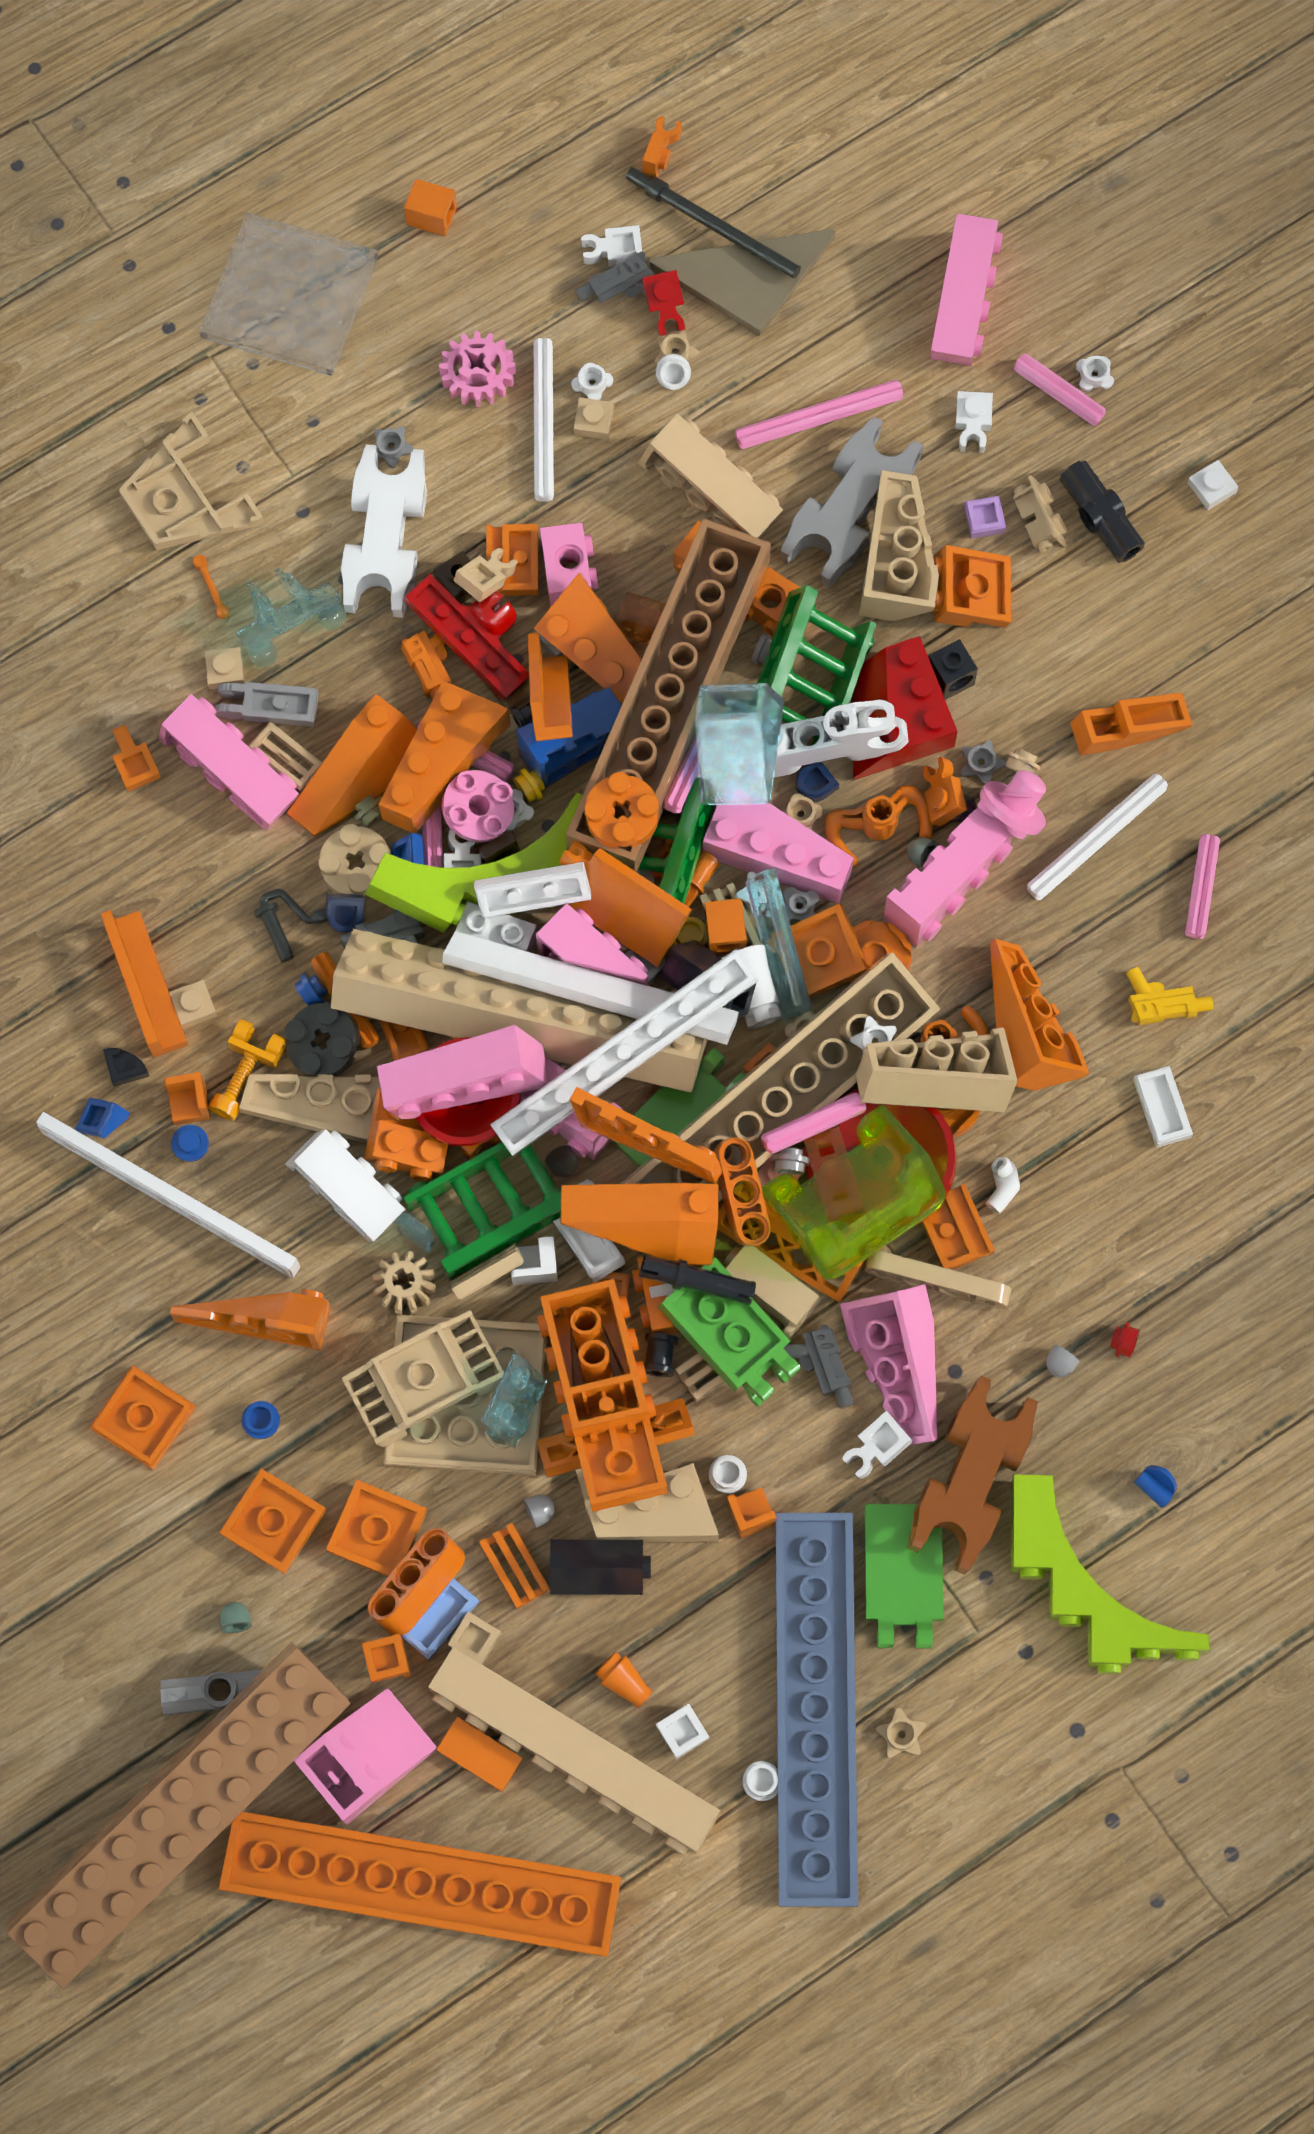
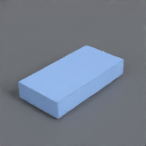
M453 1578L416 1625L401 1637L429 1661L459 1627L467 1612L471 1613L478 1605L479 1600Z

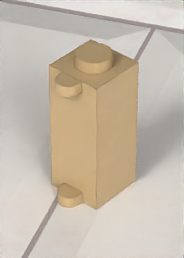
M743 1246L741 1250L735 1247L723 1262L726 1270L733 1277L756 1281V1289L752 1299L786 1326L783 1333L788 1338L798 1331L819 1303V1295L754 1246Z

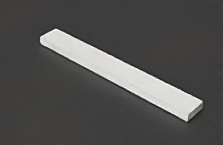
M457 931L454 932L443 953L442 963L635 1019H639L674 994ZM722 1007L689 1030L687 1034L727 1045L737 1023L739 1012Z
M734 950L490 1125L511 1155H516L574 1113L569 1099L576 1087L597 1097L759 981L738 950Z
M43 1112L37 1120L38 1128L46 1137L284 1275L294 1278L300 1269L299 1262L294 1256L47 1113Z

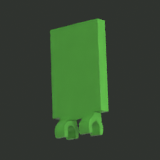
M713 1048L701 1061L692 1093L662 1086L633 1116L663 1131L677 1135L745 1075L742 1073L737 1075L727 1088L721 1084L713 1075L725 1064L723 1061L725 1057L716 1048ZM612 1140V1143L638 1167L650 1158L648 1155Z
M713 1257L711 1266H703L701 1268L732 1276L716 1257ZM682 1287L680 1290H675L658 1306L733 1392L743 1386L748 1398L757 1407L775 1392L771 1385L761 1377L770 1367H772L774 1374L782 1383L788 1381L801 1369L797 1361L783 1349L791 1341L753 1299L750 1305H746L745 1303Z
M865 1504L864 1506L865 1621H877V1648H893L894 1625H916V1649H932V1622H943L942 1528H936L930 1532L927 1542L918 1553L907 1549L912 1528L913 1512L917 1504Z

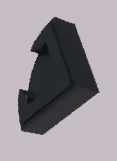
M119 1048L103 1049L114 1087L150 1077L142 1060L132 1053Z

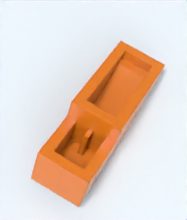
M1182 692L1119 700L1113 707L1083 710L1070 722L1080 756L1148 742L1188 729L1193 725Z

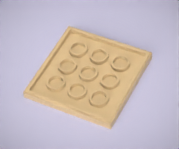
M397 1315L394 1347L439 1323L447 1322L453 1318ZM476 1320L506 1375L503 1384L480 1398L477 1393H474L406 1429L408 1436L385 1447L384 1466L536 1476L538 1461L536 1440H539L546 1359L545 1348L547 1346V1337H541L539 1325L536 1323Z

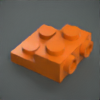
M945 545L933 556L939 574L934 607V622L968 627L972 622L1004 628L1012 623L1011 556Z
M379 1088L376 1093L364 1159L367 1162L374 1163V1168L379 1171L394 1173L400 1170L410 1173L409 1177L417 1181L427 1180V1182H430L432 1179L442 1175L448 1144L430 1136L420 1126L416 1117L400 1119L384 1109L381 1088Z

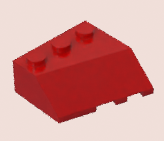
M920 636L887 646L863 663L851 697V703L884 700L894 706L895 717L903 719L907 724L909 742L898 751L875 758L853 761V781L955 747L958 731ZM877 709L869 717L883 718L887 717V713L885 710ZM895 727L890 733L880 736V740L884 743L894 742L899 736V728Z

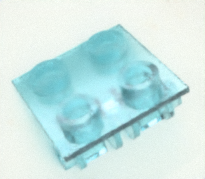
M513 1353L481 1420L488 1427L485 1432L488 1436L498 1440L501 1437L513 1448H516L520 1438L526 1433L529 1418L536 1404L542 1399L547 1379L518 1353Z

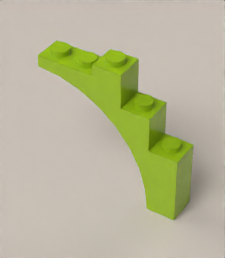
M576 792L560 819L544 836L524 850L497 862L473 867L440 868L412 863L385 852L365 895L444 933L450 923L457 926L466 908L467 901L479 905L474 889L475 880L562 866L559 861L564 851L567 850L566 833L583 795Z
M1014 1474L1011 1480V1572L1020 1573V1578L1032 1580L1042 1579L1043 1573L1049 1574V1620H1059V1626L1079 1627L1082 1626V1621H1088V1667H1098L1099 1674L1114 1675L1121 1674V1668H1127L1131 1664V1653H1136V1658L1140 1660L1160 1659V1654H1175V1660L1198 1661L1199 1655H1205L1209 1650V1634L1180 1631L1149 1621L1122 1606L1097 1585L1078 1561L1064 1534L1055 1504L1053 1475Z

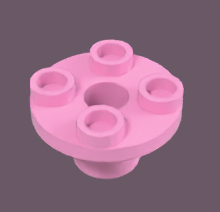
M485 771L461 772L449 783L442 797V812L446 823L454 833L465 840L478 843L494 840L506 831L514 816V800L511 786L495 775Z
M1020 770L1008 785L989 781L981 789V800L977 804L979 809L986 815L996 817L1006 824V829L1014 837L1024 839L1027 834L1037 835L1046 825L1043 813L1036 806L1045 794L1046 786L1036 774L1027 770Z

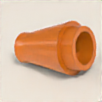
M617 1651L595 1673L601 1679L599 1684L629 1701L637 1709L653 1692L646 1685L626 1655L622 1657Z

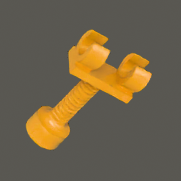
M243 1019L238 1021L232 1036L228 1040V1044L231 1050L242 1054L244 1057H242L223 1094L215 1093L208 1106V1109L214 1114L230 1121H234L238 1115L240 1104L237 1103L238 1094L242 1091L249 1077L248 1075L252 1072L256 1062L258 1061L276 1069L278 1061L286 1050V1038L275 1033L268 1041L265 1051L248 1044L255 1028L252 1027V1023Z

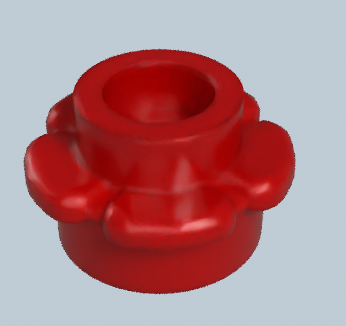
M1126 1322L1124 1328L1116 1326L1110 1348L1116 1350L1115 1356L1118 1358L1120 1355L1131 1358L1134 1352L1140 1329L1130 1327V1322Z

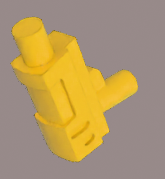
M1135 967L1126 973L1137 993L1136 995H1130L1128 1001L1133 1012L1131 1021L1137 1023L1138 1026L1160 1023L1166 1019L1197 1017L1198 1012L1214 1009L1212 996L1195 998L1192 986L1164 990L1162 983H1147L1139 967Z

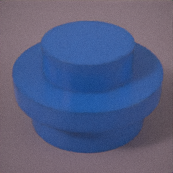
M306 972L300 975L301 980L295 983V987L308 1006L316 1003H326L323 995L328 993L320 978L316 974L310 977Z
M185 1125L174 1133L171 1146L174 1154L180 1160L194 1162L201 1159L207 1153L209 1139L206 1132L199 1126Z
M257 1401L250 1404L243 1412L242 1426L250 1437L259 1440L267 1439L277 1432L280 1426V1415L271 1403Z

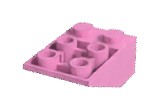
M566 903L536 933L538 955L648 986V975L646 974L648 970L645 965L636 957L631 956L628 958L619 950L621 946L618 941L609 933L604 932L601 934L592 926L594 922L591 917L580 908L574 910Z
M387 1688L322 1735L303 1751L294 1762L342 1821L348 1825L437 1749V1746Z

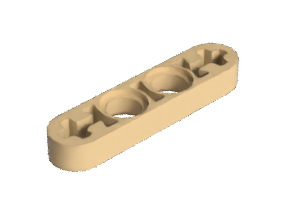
M870 1251L864 1269L868 1274L912 1287L925 1284L927 1291L995 1309L1007 1308L1012 1291L1009 1286L996 1281L882 1251Z

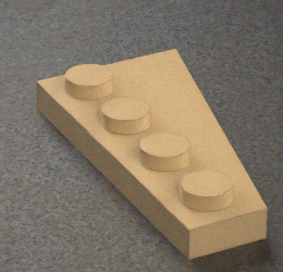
M249 1074L239 1110L242 1114L317 1132L326 1129L331 1133L335 1130L343 1138L367 1144L380 1081L379 1077H371V1075L333 1077V1074H318V1077H298L297 1074Z

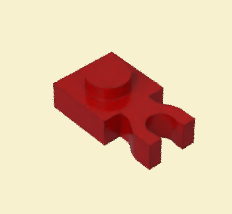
M677 270L641 278L649 313L655 311L659 313L657 322L658 335L667 334L665 322L668 319L676 322L678 331L686 330L684 320L676 310V306L684 305Z

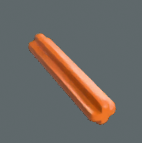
M322 952L312 958L311 963L329 995L332 997L333 974L336 970V965L329 953ZM349 1013L358 1025L361 1048L367 1050L375 1046L379 1042V1037L366 1016Z

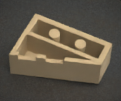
M694 1463L664 1473L668 1494L592 1512L589 1499L585 1500V1509L596 1540H643V1544L670 1542V1544L682 1542L719 1543V1534Z

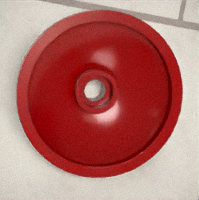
M472 1037L456 1038L453 1040H449L436 1046L434 1049L452 1043H456L462 1040H466ZM521 1093L478 1101L469 1105L464 1104L421 1113L416 1119L430 1136L440 1142L453 1146L478 1145L497 1136L490 1124L520 1104Z

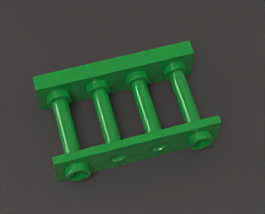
M805 585L790 591L744 720L751 724L774 720L775 718L784 723L806 720V717L783 705L781 697L786 686L825 706L822 716H825L833 707L849 704L865 656L874 644V637L872 636L877 624L869 621L851 629L816 609L814 603L819 592L816 589ZM808 622L847 643L841 661L805 641L803 635ZM797 654L836 675L830 693L794 673L792 666ZM820 735L812 737L814 738L812 745L818 742Z
M695 778L683 806L680 822L675 826L658 823L652 835L655 838L673 840L670 855L665 859L643 856L638 870L663 873L660 888L683 904H685L703 840L718 796L705 778Z
M503 1142L498 1143L429 1183L427 1180L413 1185L408 1190V1195L403 1197L409 1212L419 1207L422 1208L445 1247V1258L440 1261L449 1281L512 1244H517L544 1229L561 1217V1187H556L531 1144L521 1150L519 1154L544 1194L542 1198L544 1202L532 1209L529 1206H524L499 1164L500 1161L511 1156ZM484 1170L487 1171L512 1213L510 1216L511 1220L500 1227L496 1224H491L467 1183L468 1179ZM451 1189H454L479 1231L478 1239L466 1246L464 1243L458 1242L434 1201L435 1198Z

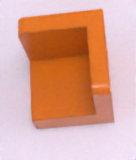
M416 179L404 206L406 224L446 237L457 209L455 190Z
M730 899L705 902V921L709 950L716 955L730 954L736 949L746 948L747 939L742 900Z
M201 1072L164 1078L165 1088L169 1094L174 1126L211 1119L210 1110L208 1109L209 1102L206 1083Z
M762 1487L735 1497L734 1494L727 1496L726 1504L740 1539L775 1526L777 1517L775 1512L771 1511Z
M400 1634L362 1643L371 1683L398 1676H403L404 1678L412 1677L404 1642Z

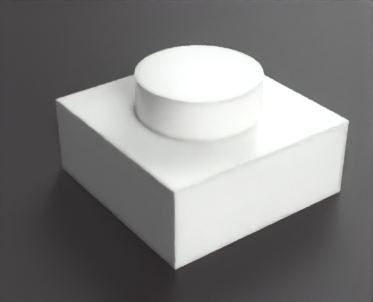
M1219 460L1189 477L1187 483L1207 510L1236 494L1238 490V485Z
M687 1704L656 1724L657 1729L676 1759L710 1738L690 1704Z

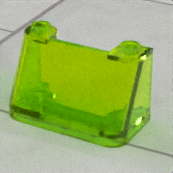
M883 1104L865 1115L858 1124L856 1132L861 1144L805 1183L800 1185L792 1175L783 1174L773 1178L761 1187L764 1200L813 1267L823 1278L828 1280L836 1279L935 1212L945 1200V1188L929 1154Z

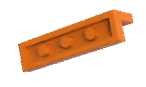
M539 633L528 634L530 705L536 741L573 737L568 657L563 655L542 658Z
M111 910L100 913L153 1058L188 1046L140 911L117 919L114 918Z
M741 1182L733 1189V1195L737 1201L745 1203L750 1197L749 1186L744 1182ZM763 1194L771 1231L776 1234L779 1245L769 1247L762 1243L754 1247L789 1273L840 1303L856 1274L864 1266L869 1253L788 1204L784 1203V1205H781ZM723 1202L718 1212L717 1230L734 1239L729 1222L725 1220L727 1214ZM751 1218L746 1220L747 1226L742 1227V1232L747 1239L753 1240L759 1234V1225ZM798 1248L808 1253L811 1264L801 1266L794 1262L790 1250ZM834 1268L844 1274L845 1278L841 1286L838 1288L826 1281L822 1269Z
M683 1398L654 1406L656 1416L651 1417L650 1422L657 1446L695 1435ZM565 1432L536 1440L546 1478L581 1468L573 1436L566 1438Z

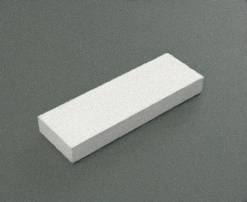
M584 862L475 880L474 889L482 918L591 900V889Z

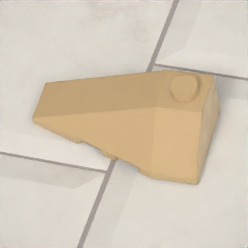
M881 471L858 616L897 621L934 611L939 574L933 559L932 542L927 532L924 518L925 510L918 478L915 475Z

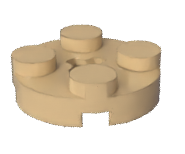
M354 824L345 825L340 831L332 834L322 846L319 859V868L327 887L335 894L365 896V892L385 852L391 854L384 838L372 829L358 827ZM351 856H362V862L365 864L362 869L357 866L353 870L348 869V859Z

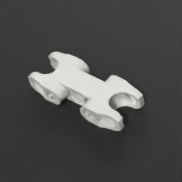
M366 444L362 458L354 475L351 506L352 511L367 512L363 544H345L341 573L343 577V605L345 612L356 613L361 594L370 587L380 586L391 592L393 617H404L407 608L404 598L415 587L417 551L402 549L406 516L423 518L425 513L427 488L425 484L424 450L413 449L408 467L398 475H387L378 470L376 445Z
M884 700L839 705L831 708L825 716L781 725L773 720L756 722L726 731L718 738L721 760L734 765V774L743 780L790 775L799 770L802 765L847 757L853 761L875 758L898 751L909 742L906 722L895 717L894 706ZM877 709L885 710L887 713V717L871 718L869 716ZM895 727L899 728V736L894 742L884 743L880 740V736L890 733ZM820 735L816 744L807 746V742L811 737ZM742 738L746 741V746L740 747L732 755L728 754V745L733 739ZM745 763L758 764L752 771H744L742 769V764Z

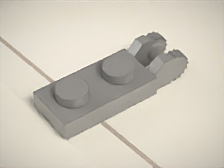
M255 682L219 684V695L233 699L244 698L243 705L222 703L216 705V716L232 720L243 719V721L315 726L319 692L316 688Z

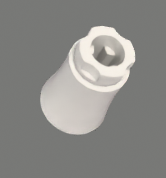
M754 945L740 949L738 952L759 980L756 983L748 1014L742 1016L745 1017L747 1027L751 1030L774 1023L782 1018V1014L778 1006L780 1002L768 966L765 945Z

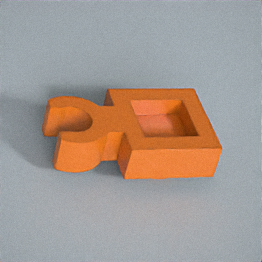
M943 757L937 758L939 764L938 771L930 766H925L923 769L925 779L931 783V788L924 792L930 821L932 824L940 827L967 810L960 779L952 776L953 764L950 760Z

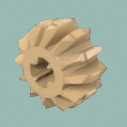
M408 1251L405 1255V1261H400L398 1253L394 1252L392 1253L393 1264L390 1265L382 1260L379 1266L384 1273L373 1274V1281L380 1285L373 1290L376 1298L384 1297L381 1305L385 1310L395 1304L396 1315L401 1316L405 1306H409L410 1312L413 1315L417 1314L418 1309L415 1303L419 1301L422 1305L428 1306L430 1299L424 1293L432 1294L437 1290L436 1285L429 1282L436 1277L434 1269H425L428 1264L425 1257L418 1259L414 1263V1254L412 1251ZM402 1277H406L409 1281L410 1288L407 1290H403L400 1285L399 1279Z

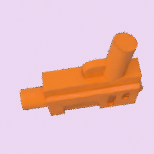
M425 630L409 639H403L401 651L411 670L415 671L425 696L427 698L431 697L433 700L443 680L451 684V679L442 664L447 659V652L444 648L446 643L437 634L429 639Z

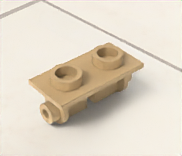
M1031 475L1028 476L1031 486L1027 487L1026 484L1016 487L1013 500L1024 521L1033 516L1037 518L1025 525L1034 548L1039 549L1040 553H1045L1053 548L1052 543L1055 541L1066 547L1067 544L1063 534L1067 532V529L1058 513L1053 514L1050 503L1054 502L1048 486L1045 482L1040 484Z

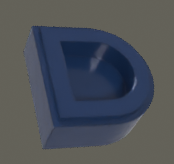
M822 762L807 764L798 772L796 777V790L798 794L804 795V797L811 799L813 802L824 800L837 791L840 785Z
M326 894L325 917L329 925L335 931L341 933H348L356 929L355 926L361 924L363 920L364 896L357 894Z

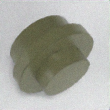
M371 794L355 806L358 813L353 818L356 822L361 821L366 827L381 816L379 802L382 795L375 799Z

